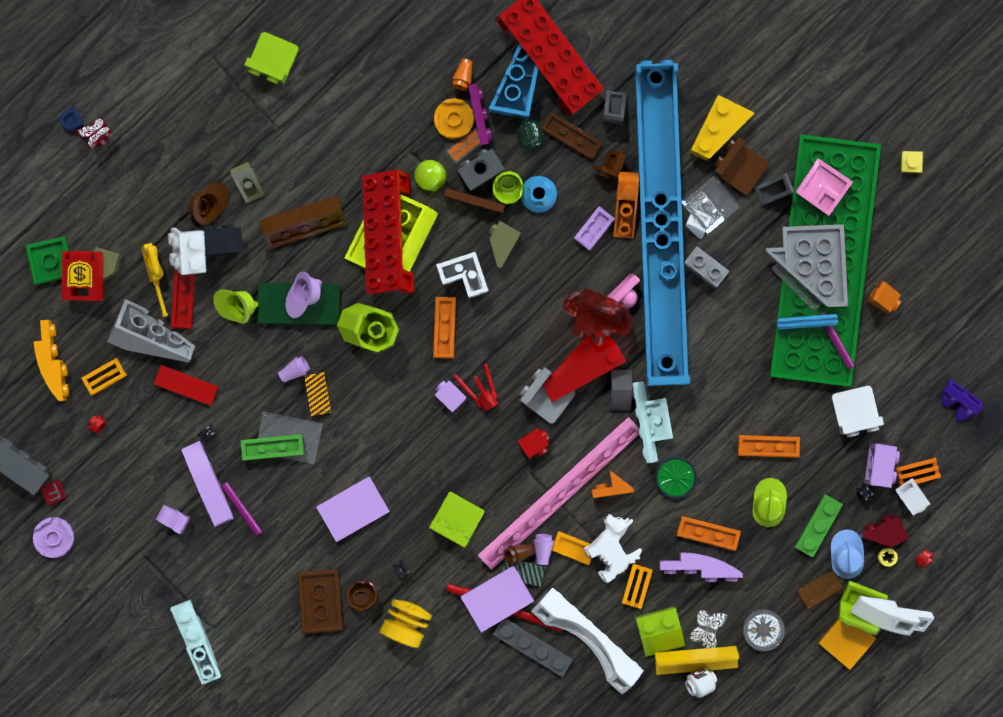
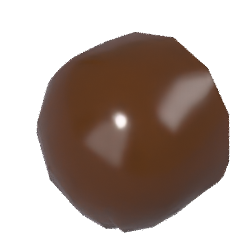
M369 581L355 582L348 589L346 595L348 605L358 612L369 611L375 606L378 599L377 589Z

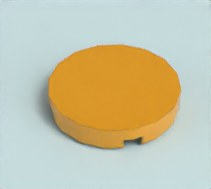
M447 99L435 110V127L446 138H463L473 127V110L463 100Z

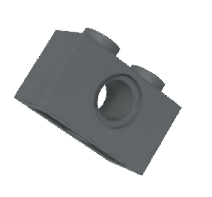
M486 148L477 153V158L473 161L468 159L459 165L460 169L457 171L470 193L505 171L493 149L488 151ZM477 164L485 165L486 171L483 174L475 172L474 168Z

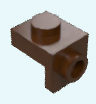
M608 150L603 166L593 165L592 169L598 171L597 175L606 179H609V176L618 178L619 172L624 165L626 154Z

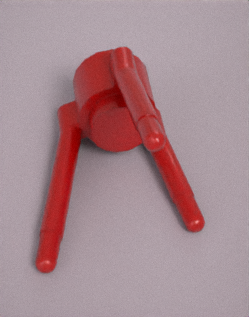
M484 364L490 392L489 390L485 392L477 376L473 377L481 392L478 396L479 399L455 374L454 378L476 402L478 408L482 407L486 411L498 404L496 400L498 396L495 392L487 364Z

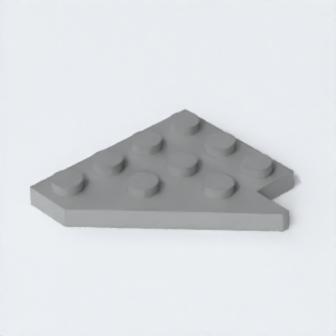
M844 224L782 227V247L766 248L765 252L826 308L847 307Z

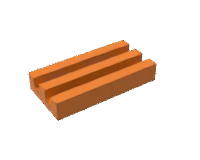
M936 458L896 468L900 486L906 483L903 481L905 478L934 471V475L915 479V483L918 484L941 478ZM932 463L933 466L930 468L910 472L903 475L901 473V471L911 469L914 467Z

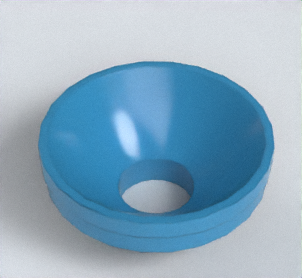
M534 176L525 181L521 201L525 208L534 213H543L553 207L557 199V190L551 180L543 176ZM540 187L544 189L545 196L542 199L534 198L533 190Z

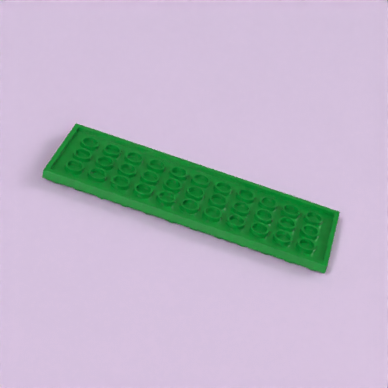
M800 134L788 227L844 224L848 306L826 308L783 268L777 319L816 316L824 312L826 315L837 314L838 324L833 325L854 363L881 144ZM817 158L853 182L829 216L795 192ZM776 320L770 377L852 387L854 366L847 369L824 326L779 330Z

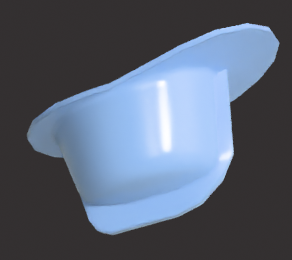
M852 530L839 531L831 541L832 567L834 572L841 578H855L864 567L863 542L861 537Z

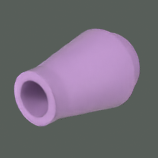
M295 357L278 374L285 383L306 375L310 367L304 357Z
M536 535V539H534L536 564H549L554 543L552 535Z

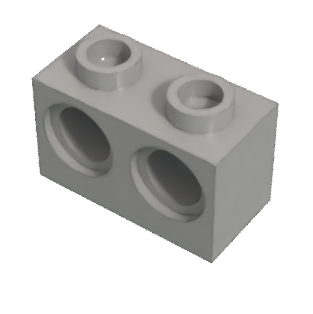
M696 247L684 262V266L714 289L718 287L729 272V270L699 247Z

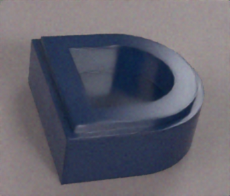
M75 107L66 110L60 116L61 126L68 131L77 130L85 125Z

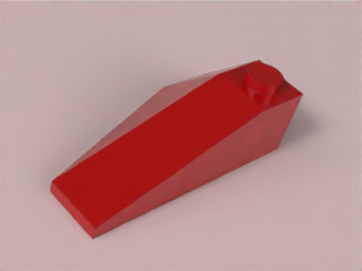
M602 328L584 338L542 386L551 402H554L625 363L626 360L617 344Z

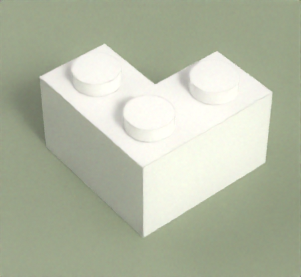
M475 252L437 264L443 286L463 279L469 298L488 292Z

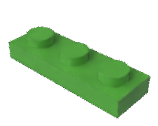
M300 434L241 440L242 461L304 455L303 436Z
M824 494L797 541L795 548L814 557L843 504Z

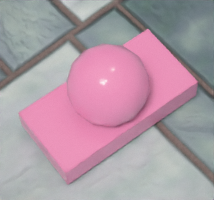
M629 274L603 300V303L610 309L618 302L625 308L633 307L637 303L638 296L632 288L640 279L634 274Z

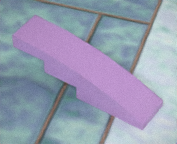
M198 441L181 449L214 526L216 527L234 519L221 484L217 480L202 443Z

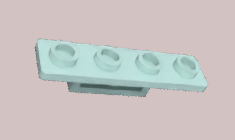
M644 381L633 383L632 395L637 406L635 413L640 423L639 435L644 445L643 456L648 464L658 461L655 441L671 439L673 434L666 398L647 401Z

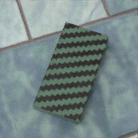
M505 560L502 572L514 566L523 583L541 587L545 566L525 561L513 565L508 564Z

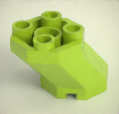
M361 303L342 310L337 324L345 342L377 353L393 346L399 331L391 313Z

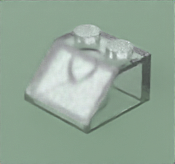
M716 176L711 177L682 202L707 234L742 208Z

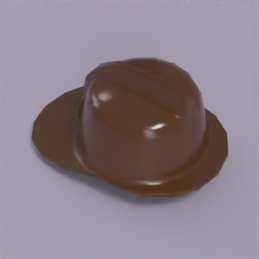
M213 183L202 192L194 194L189 200L187 213L193 216L198 224H210L227 207L230 196L228 188L224 184Z

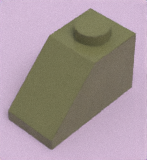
M499 221L498 225L493 224L488 234L491 235L490 243L497 268L501 270L521 233Z

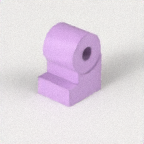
M163 504L156 520L173 529L178 534H182L191 517Z

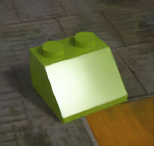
M674 606L635 617L646 657L655 655L657 652H666L685 646L681 625Z

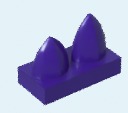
M949 379L942 393V406H950L958 401L960 402L956 410V421H963L974 414L977 415L982 410L983 402L952 379Z

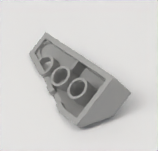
M126 299L124 300L109 334L108 343L128 351L184 362L190 361L195 348L191 342L176 331L171 332L163 326V321L160 319L158 321L155 320L144 307Z

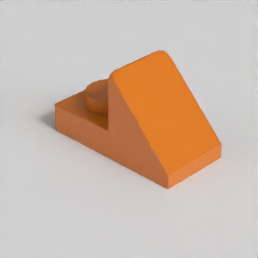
M610 470L611 487H608L607 483L595 485L596 489H591L593 498L634 492L630 485Z

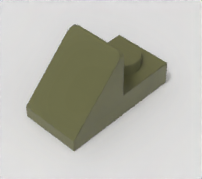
M249 162L230 170L246 204L264 196V192Z

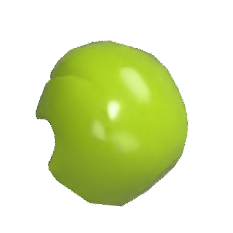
M425 160L419 163L415 169L414 179L422 189L437 191L447 181V171L439 162Z
M504 171L495 177L493 194L499 202L512 204L521 198L523 181L517 173Z

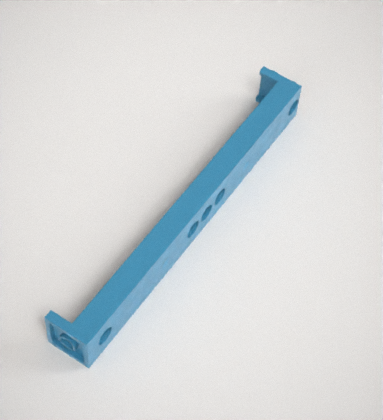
M673 60L660 61L661 64H652V61H640V64H637L634 70L646 386L690 384L687 357L677 99L678 63H673ZM658 74L661 77V82L653 83L650 80V76ZM663 195L666 203L664 205L656 204L655 196ZM656 216H665L666 224L663 226L658 225L655 220ZM659 235L667 238L665 246L657 244L656 238ZM667 261L676 264L678 267L677 278L669 282L662 280V277L658 274L661 264ZM663 357H669L672 360L670 368L666 369L661 365Z

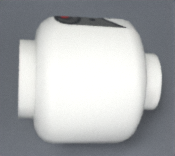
M702 667L687 676L685 685L692 696L695 695L698 698H702L715 690L717 678L713 671L709 672L706 668Z

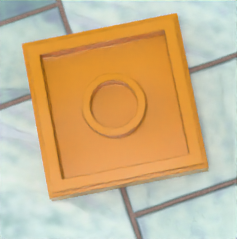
M838 618L818 643L850 670L876 638L860 628L845 625Z

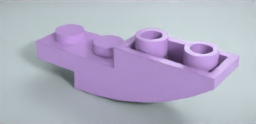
M679 552V560L659 561V569L664 570V574H676V570H684V573L694 574L697 573V570H700V577L705 578L707 582H715L717 578H725V581H738V578L743 577V573L731 565L702 554Z

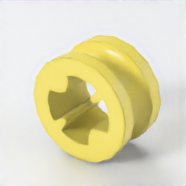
M883 548L878 553V561L884 566H893L897 562V553L891 548ZM885 552L893 555V558H890L892 561L889 563L882 558V556H885Z

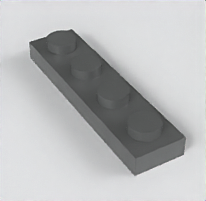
M507 618L500 621L493 632L494 636L563 677L573 661L571 657Z

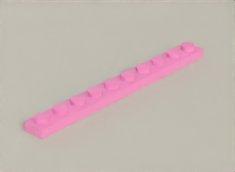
M629 417L479 553L478 556L492 570L505 558L504 550L509 545H519L639 435V428Z

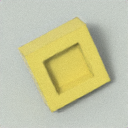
M902 151L901 172L922 173L923 152Z

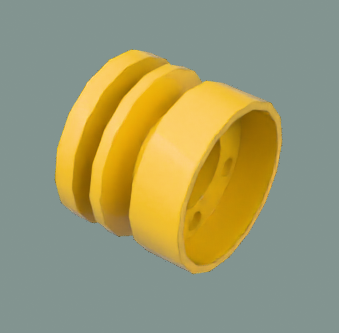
M393 599L391 605L399 610L389 608L388 613L394 616L395 619H385L380 633L403 644L419 648L424 635L416 629L417 627L427 628L428 624L421 621V618L430 620L432 615L414 603Z

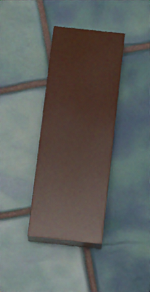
M551 111L540 130L590 160H593L603 143Z
M448 188L444 193V198L503 215L505 208L503 204Z

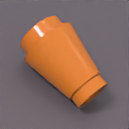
M461 60L451 80L454 88L462 91L468 90V85H471L473 62L471 60Z

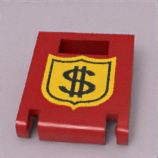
M63 251L62 300L103 301L102 252ZM78 288H89V296H77Z

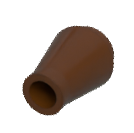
M532 543L509 545L504 550L505 560L508 564L517 565L534 555L536 552L535 547Z

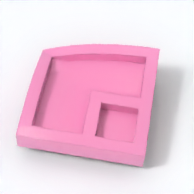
M817 158L795 192L829 216L853 182Z

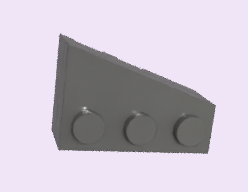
M0 435V472L35 495L49 476L48 471H46L47 467L39 461H33L27 452L22 449L19 450L10 440Z

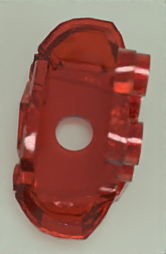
M589 288L574 291L568 294L564 300L562 307L565 312L576 317L575 321L577 323L573 327L572 334L579 338H583L584 334L592 336L591 342L597 346L603 345L606 336L610 332L624 336L628 335L632 328L631 314L624 303L617 302ZM595 309L605 313L599 314L595 311Z

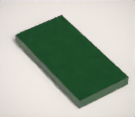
M258 283L259 324H338L340 319V284H322L319 300L315 304L307 306L300 317L292 318L288 315L285 304L286 297L293 283Z

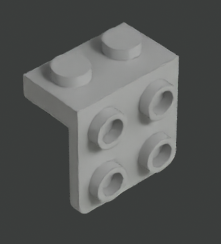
M546 368L543 370L538 369L532 377L535 380L530 387L526 385L519 394L522 396L520 401L549 423H554L575 396V391L551 402L542 384L552 373Z

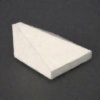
M692 209L686 226L698 238L702 239L711 217Z

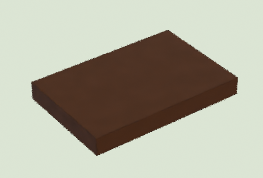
M339 569L297 572L302 634L343 630Z

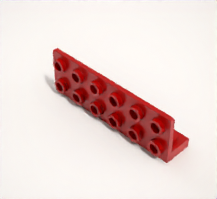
M518 0L494 18L506 35L511 32L559 96L555 101L567 116L574 114L603 91L601 84L538 0Z
M395 169L365 175L362 177L366 293L368 295L399 291L405 294L414 293V274L403 269L400 194H410V174Z

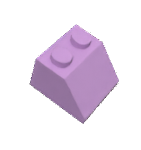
M870 443L865 484L892 488V484H895L897 477L894 466L899 461L897 447Z

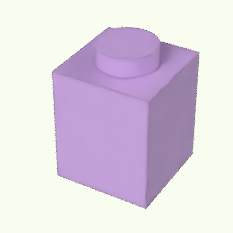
M443 381L435 389L437 391L435 396L451 412H454L466 399L450 381L447 383Z

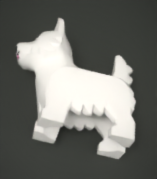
M608 514L604 519L605 530L589 546L583 548L587 556L592 558L595 556L600 557L599 560H603V563L606 564L604 571L600 570L597 572L602 581L606 583L615 579L616 575L623 573L629 564L635 563V560L640 559L639 555L642 551L640 548L626 555L619 544V539L625 534L633 519L629 520V518L623 520L621 517L615 518Z

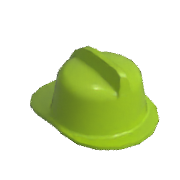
M219 290L215 293L213 300L217 312L223 318L243 324L248 322L258 306V302L254 301L246 291Z
M766 478L756 486L753 500V516L756 522L762 526L773 527L783 520L787 493L784 484L779 480Z

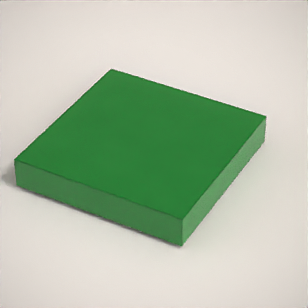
M65 236L25 245L34 285L62 279L63 251H69Z

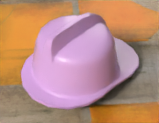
M300 272L296 276L286 297L285 305L289 316L292 318L300 317L307 306L315 304L319 300L322 285L320 280L311 278L306 272Z

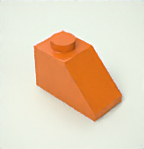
M882 281L876 284L867 302L886 313H891L892 310L896 311L901 301L898 299L901 294Z

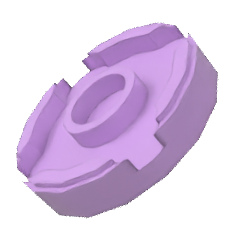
M50 517L42 520L35 527L33 544L41 555L49 558H58L65 555L71 549L74 543V532L65 520L58 517Z

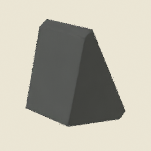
M607 90L602 122L622 125L627 93Z
M787 173L754 187L762 206L789 196L794 192Z
M611 370L610 410L631 411L632 370Z

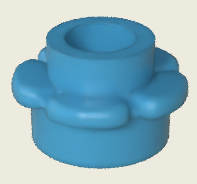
M664 262L658 269V274L662 277V280L669 282L677 278L678 267L674 263Z

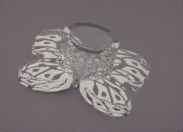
M705 610L699 611L697 614L699 625L692 630L690 634L691 640L693 642L702 641V645L705 648H717L715 633L725 623L727 615L713 613L710 616Z

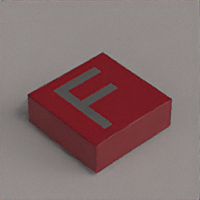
M60 479L40 487L47 506L68 498Z

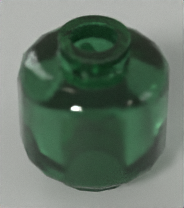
M530 118L519 123L520 127L515 132L521 147L533 150L543 145L542 141L545 139V134L538 121H531Z

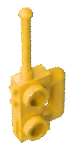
M152 243L145 244L141 247L150 283L153 282V285H155L163 313L162 316L167 317L168 313L166 312L159 287V280L163 277V269L159 265L157 248Z

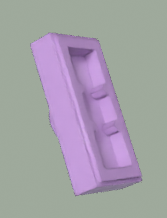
M598 207L574 239L590 251L615 218L601 207Z

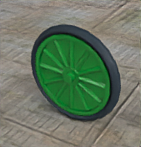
M668 457L656 468L654 475L655 485L659 492L667 498H685L696 487V469L684 457Z

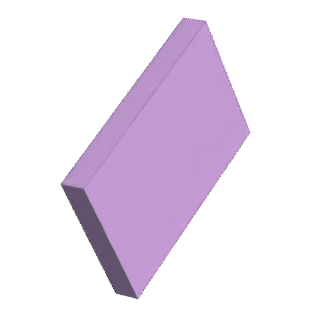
M370 476L316 507L336 542L390 512Z
M514 566L460 596L481 632L534 602Z

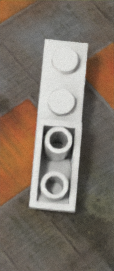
M860 596L851 608L853 614L877 627L909 636L914 630L924 632L934 620L932 612L898 608L895 601Z

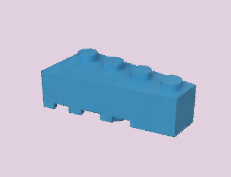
M520 44L489 107V112L529 120L538 68Z

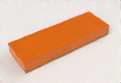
M435 297L433 358L454 359L456 297Z
M738 435V456L799 458L800 437Z
M681 516L676 536L736 551L741 531Z

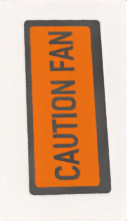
M474 129L446 151L455 163H458L480 146L478 131Z

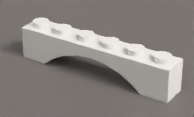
M554 588L545 594L531 611L544 624L567 630L584 641L599 659L607 681L621 694L631 688L642 674L643 670L636 662L632 661L622 649L610 641L605 634L598 630L590 620L586 619L576 607L572 606Z

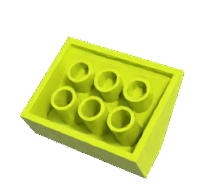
M400 194L403 269L410 272L438 213L428 206ZM364 219L345 256V259L365 268Z

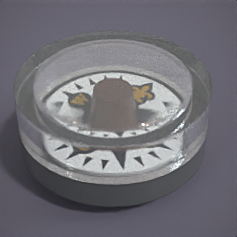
M757 609L745 618L742 633L744 639L751 647L759 651H769L776 648L782 642L785 627L782 619L773 611Z

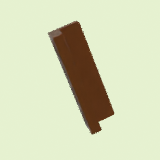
M337 195L260 220L269 250L347 225Z

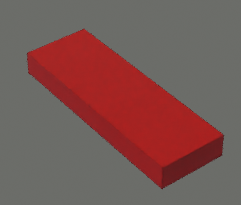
M174 269L171 328L192 329L196 273L180 274Z
M163 365L160 366L154 382L155 385L212 406L218 390L216 385Z

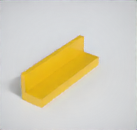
M736 646L657 652L655 653L656 674L694 672L702 667L707 670L738 668V650Z

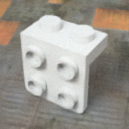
M171 228V233H168V242L170 246L172 245V253L169 254L170 265L180 274L206 272L204 232L202 230L181 232L177 228Z
M870 386L832 395L840 434H847V437L859 435V430L867 429V432L879 430L880 425H884L882 417L878 416L873 391Z

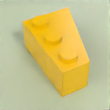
M718 95L689 153L708 161L754 115V112Z

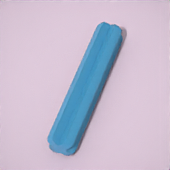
M837 314L777 319V328L779 330L838 324Z

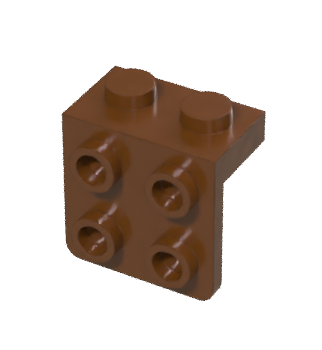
M739 137L736 141L732 139L728 144L726 156L724 158L720 156L714 164V167H716L714 174L742 194L747 195L769 163L744 145L745 141Z

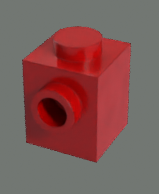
M537 428L520 439L518 443L528 458L535 454L539 457L548 451L546 447L549 445L547 441L550 438L544 429L540 431Z

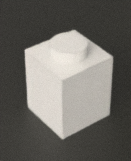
M910 479L896 489V492L912 515L923 512L930 505L913 479Z

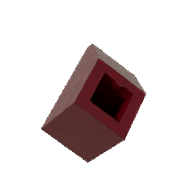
M892 514L882 517L880 519L881 522L876 525L870 523L862 527L863 531L859 533L862 538L888 547L909 539L899 516H892Z

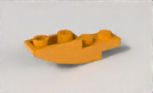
M40 320L42 341H34L37 363L53 395L58 401H67L66 396H69V386L65 384V376L68 375L67 365L64 364L63 360H55V357L58 356L57 344H54L53 336H56V326L52 324L51 320Z

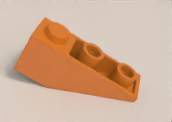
M619 172L614 237L634 238L639 173Z

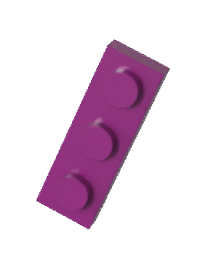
M476 84L468 85L481 147L489 146V140H492L490 128H486L484 123L488 118L486 108L481 109L480 101L484 100L481 88L477 89Z

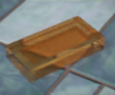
M831 570L797 591L806 607L810 608L843 589L834 571Z

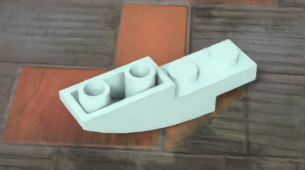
M191 600L171 607L172 614L185 641L187 652L201 684L203 685L220 678L221 674L214 653Z

